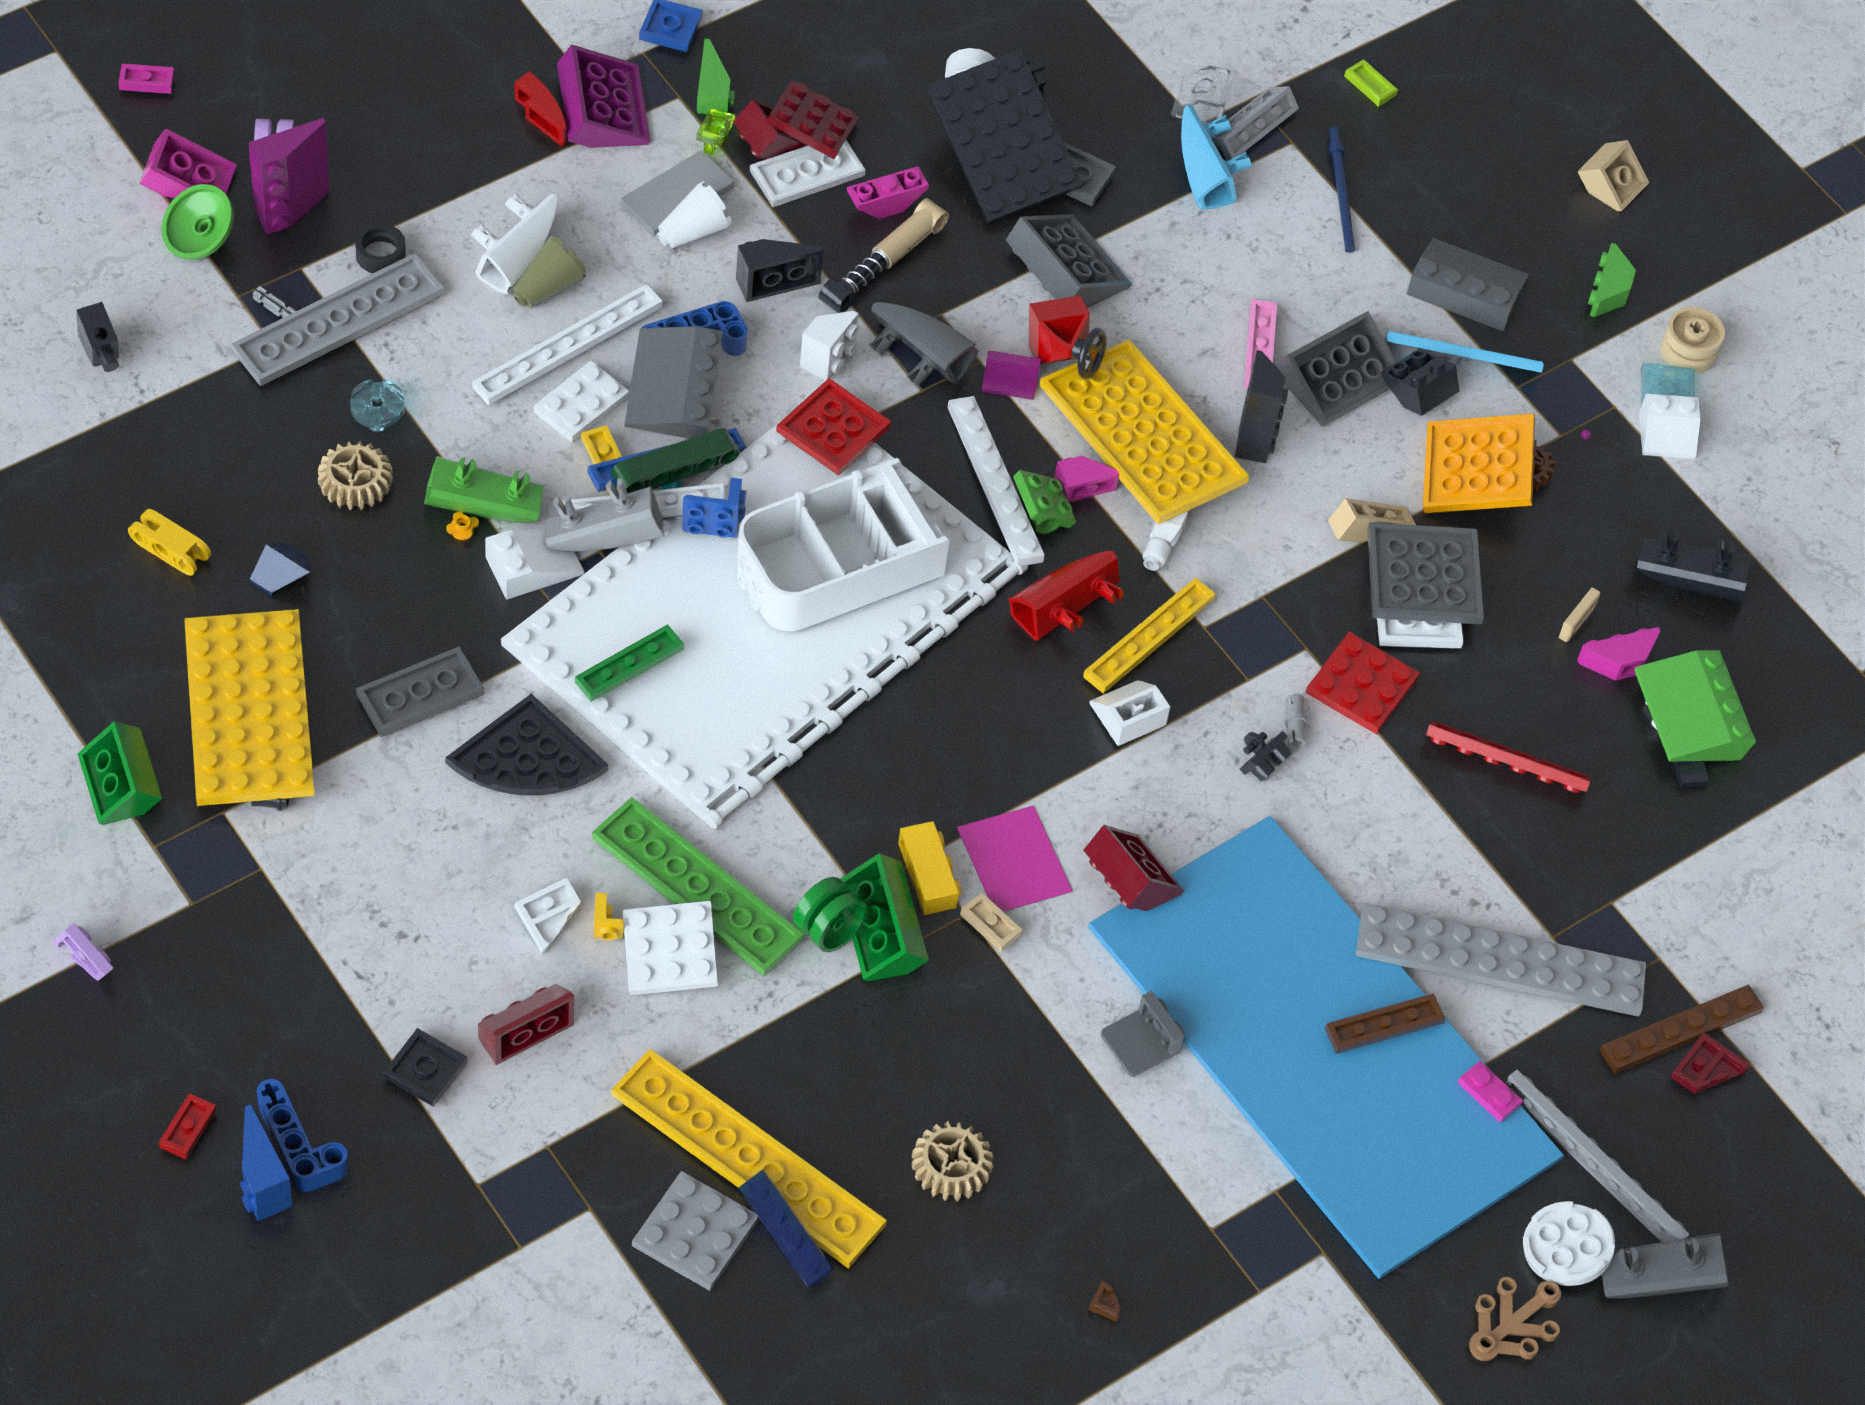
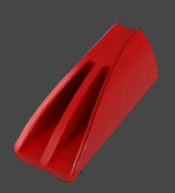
M1114 551L1092 554L1044 576L1008 599L1011 608L1010 614L1035 641L1060 624L1064 625L1071 632H1074V626L1080 629L1083 624V618L1076 613L1100 596H1103L1112 604H1115V598L1120 601L1123 598V589L1116 586L1120 582L1116 554Z

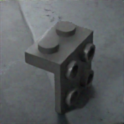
M1150 991L1142 995L1137 1011L1103 1028L1101 1037L1127 1074L1135 1077L1179 1054L1184 1039V1031L1180 1023L1174 1021L1168 1014L1163 1000L1157 999L1155 994Z

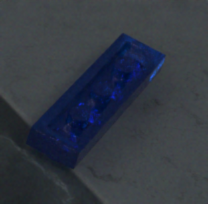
M762 1169L738 1187L807 1287L810 1288L834 1270L765 1170Z

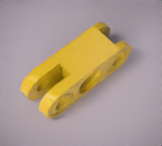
M147 509L141 515L142 523L134 522L128 528L130 537L138 545L187 575H193L197 571L195 564L197 559L206 561L212 554L204 541L152 509Z

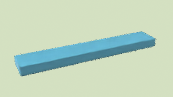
M1388 331L1385 338L1387 342L1541 373L1544 364L1541 361Z

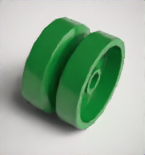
M829 877L815 884L804 894L793 913V923L804 935L810 936L812 942L822 952L829 953L840 949L856 936L867 918L868 907L856 894L851 893L848 886L839 878Z

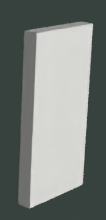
M847 140L835 160L810 146H805L750 165L751 174L772 207L863 177L866 171Z

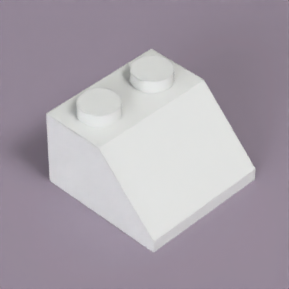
M1646 394L1639 412L1642 455L1695 459L1700 425L1698 397Z

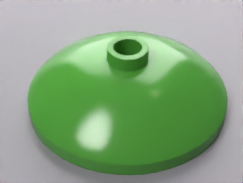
M208 184L189 187L177 195L168 206L161 227L162 238L168 250L185 260H198L215 252L225 242L233 225L234 210L230 198L218 187Z

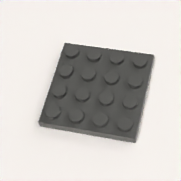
M1369 523L1367 530L1373 618L1482 624L1484 614L1477 529Z

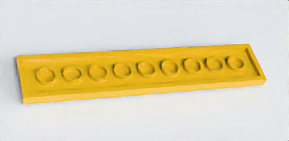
M651 1049L611 1089L612 1096L848 1269L886 1226V1219Z

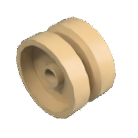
M1695 306L1683 307L1675 311L1669 319L1666 332L1661 341L1660 351L1662 357L1670 367L1679 372L1688 374L1703 373L1709 370L1716 362L1719 349L1724 341L1725 328L1722 321L1709 310Z

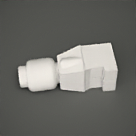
M1188 511L1161 524L1155 522L1150 534L1151 540L1143 552V564L1147 569L1156 571L1159 567L1164 566L1171 549L1179 541L1181 532L1186 525Z

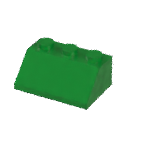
M114 721L77 753L99 824L106 825L144 815L162 799L140 728Z

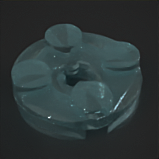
M373 379L366 380L357 385L352 391L350 411L358 423L369 427L372 431L379 432L384 430L385 427L395 424L405 412L404 395L400 387L389 380L382 379V382H374ZM382 401L383 403L382 406L376 407L373 406L372 402L379 403Z

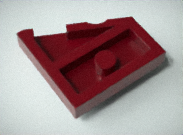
M1703 1032L1675 1068L1670 1078L1696 1094L1746 1073L1751 1064Z

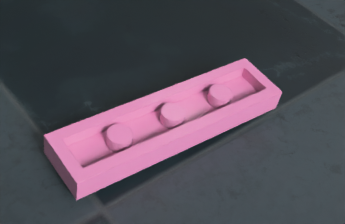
M1251 299L1244 388H1248L1257 350L1263 351L1273 363L1277 302Z

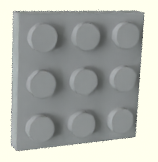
M681 1171L632 1240V1246L711 1291L759 1221V1215Z

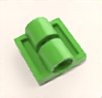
M1019 470L1013 476L1037 533L1047 534L1053 532L1059 526L1070 528L1076 523L1072 507L1068 503L1063 492V486L1058 479Z

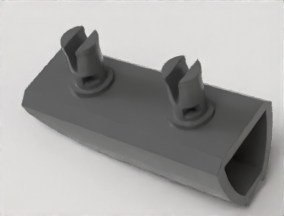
M876 302L871 308L878 322L885 329L869 346L882 356L897 339L917 353L922 360L906 375L911 382L914 381L917 387H920L934 370L942 374L952 384L958 383L969 370L979 352L975 348L976 344L963 334L927 314L908 307L884 302Z
M1720 1233L1615 1250L1610 1265L1602 1273L1604 1292L1607 1298H1639L1730 1287Z

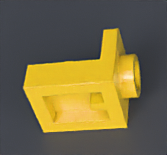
M595 893L594 938H601L603 940L622 939L624 920L612 919V904H607V893Z

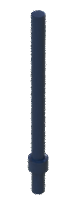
M1331 127L1329 129L1331 142L1328 146L1329 154L1333 158L1344 247L1346 252L1351 253L1355 251V243L1343 162L1345 154L1344 144L1340 140L1339 128Z

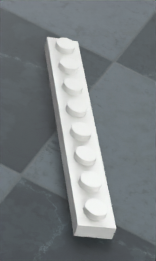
M645 284L474 380L473 389L490 405L662 308V300Z
M975 397L949 400L947 408L1017 567L1042 563L1044 560L1042 548Z

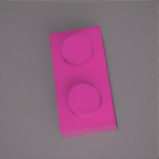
M122 64L119 90L172 94L175 75L174 67Z
M1481 1061L1464 1073L1458 1081V1084L1500 1123L1522 1104L1523 1100Z

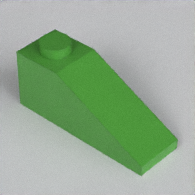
M705 39L697 97V113L727 116L728 106H734L735 91L730 90L731 80L710 39Z

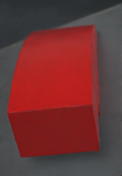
M529 71L515 81V100L526 107V119L563 147L566 145V124L560 107L546 86Z

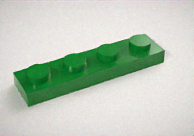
M667 624L576 675L575 684L592 702L684 650V643Z

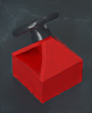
M1081 295L1029 304L1028 347L1034 358L1041 359L1040 364L1075 359L1078 360L1079 376L1082 379H1090L1098 371L1103 361L1107 339L1104 330L1101 328H1095L1089 333L1090 312ZM1098 336L1099 341L1095 345L1092 344L1094 339Z

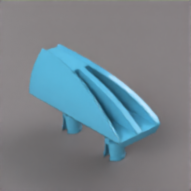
M1187 104L1183 112L1181 140L1184 163L1193 196L1200 209H1214L1233 204L1237 200L1232 175L1252 167L1249 157L1247 158L1246 152L1228 161L1222 159L1211 138L1231 130L1226 115L1208 124H1204L1193 105Z

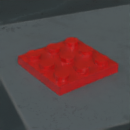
M828 378L777 424L776 432L839 476L891 428V421Z
M1348 632L1309 683L1305 693L1377 735L1416 683L1420 672L1353 633Z

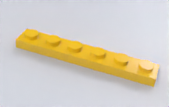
M1195 577L1084 671L1083 677L1104 694L1215 600L1216 593Z

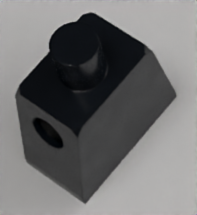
M103 302L77 309L78 337L92 366L102 365L105 372L116 370L119 367L117 360L119 358L118 339Z

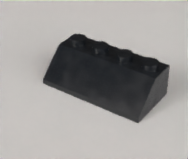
M1260 350L1256 351L1241 415L1234 458L1266 463L1268 453L1274 454L1276 438L1280 428L1279 421H1282L1289 389L1284 388L1285 376Z

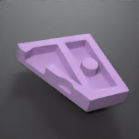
M73 923L52 942L57 947L65 943L74 953L71 955V959L82 966L98 981L113 969L110 964L111 960L102 949L97 950L90 942L91 937L83 927H77Z

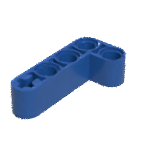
M728 301L714 303L642 326V328L697 326L723 331L721 346L727 354L732 356L743 354L747 347V326L736 306Z
M276 1079L262 1081L257 1087L259 1111L294 1187L299 1191L308 1192L345 1177L349 1167L348 1154L344 1145L331 1142L312 1149L284 1086ZM270 1097H272V1099H273L274 1101H276V1105H275V1106H273ZM282 1120L288 1121L285 1125L276 1124ZM292 1145L300 1146V1148L296 1150L288 1149V1147ZM331 1159L340 1160V1162L336 1164L328 1163V1161H330ZM303 1170L311 1171L308 1175L299 1174Z

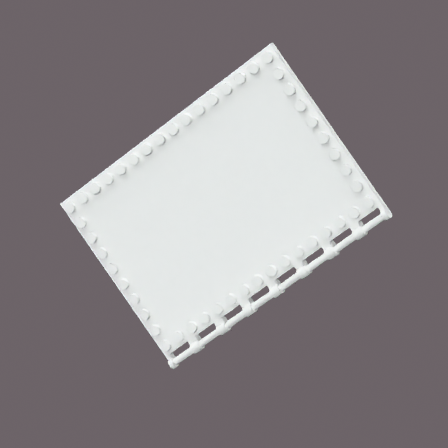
M776 425L743 450L734 461L721 467L700 485L725 483L728 500L731 478L742 479V490H747L746 516L754 510L795 496L796 492H806L852 475L853 471H863L895 458L874 443L838 476L777 433ZM901 464V468L911 482L909 494L928 525L937 524L943 535L947 536L950 540L944 576L802 630L782 631L771 626L759 610L755 611L753 609L748 590H743L739 585L737 579V554L740 523L737 538H721L714 535H696L683 531L682 515L662 517L665 525V536L618 547L501 638V645L706 824L716 829L722 824L724 817L746 799L750 800L763 789V785L786 766L790 767L803 756V752L825 733L830 734L842 724V719L864 701H870L881 691L883 685L901 670L911 667L920 659V655L941 637H947L958 628L960 621L978 606H984L996 596V592L1017 574H1023L1028 569V566L1017 567L1012 554ZM1004 565L1008 567L989 584H984V582L987 579H989ZM967 596L971 598L959 609H957L953 614L946 615L947 612L954 608L964 598H966ZM667 624L684 643V650L592 702L575 684L576 675ZM929 627L933 629L913 647L908 646ZM893 659L895 661L877 677L869 678L889 660ZM852 691L856 693L837 710L830 711L831 708ZM813 723L817 725L796 744L790 743ZM773 756L777 758L756 777L750 776ZM735 789L737 791L715 811L710 810L732 790Z

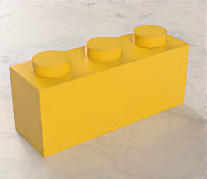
M934 821L900 828L898 844L923 915L957 908L958 896L962 894L959 880L953 878V864L950 855H945L944 853L945 843L942 832H937Z

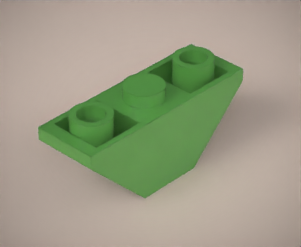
M1611 243L1608 253L1603 252L1599 267H1602L1603 271H1597L1593 285L1598 286L1597 290L1592 289L1588 301L1589 305H1593L1590 312L1592 317L1625 306L1631 290L1636 270L1614 243Z

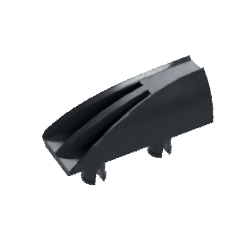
M1669 529L1662 533V540L1644 537L1637 564L1639 572L1677 589L1743 604L1753 556L1734 553L1735 546L1733 542L1730 541L1727 549H1724V539L1717 543V549L1678 543L1680 539L1679 532L1675 531L1673 539H1670Z

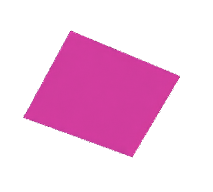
M1034 805L957 827L987 897L1003 912L1073 892Z

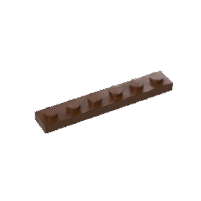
M1748 984L1605 1043L1601 1046L1600 1052L1613 1073L1616 1074L1698 1040L1703 1032L1710 1035L1762 1013L1764 1006Z

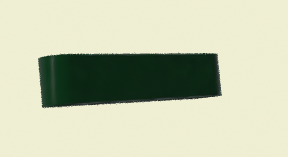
M721 428L621 461L612 468L611 475L616 484L617 478L622 479L627 494L647 487L655 489L729 464L739 456L740 450L727 429Z

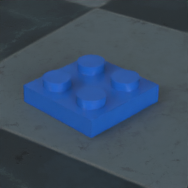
M653 0L639 32V40L688 52L702 19L703 10L667 0Z

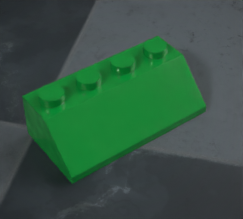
M879 853L840 879L848 886L851 893L856 894L868 907L867 918L862 928L852 938L864 981L907 975L929 961L901 861Z

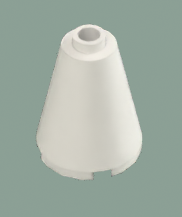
M702 181L658 226L659 232L657 237L665 247L669 245L671 248H675L728 228L732 224V219L730 216L725 218L723 211L727 208L714 189L710 185L705 187V181Z

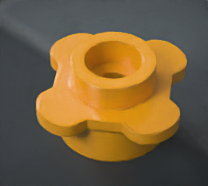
M456 512L453 514V521L446 526V530L456 539L467 540L472 537L474 528L479 525V521L476 517L470 518L462 512Z

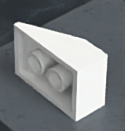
M546 529L509 530L485 538L486 559L506 600L584 575V570L575 552L549 548L545 540Z

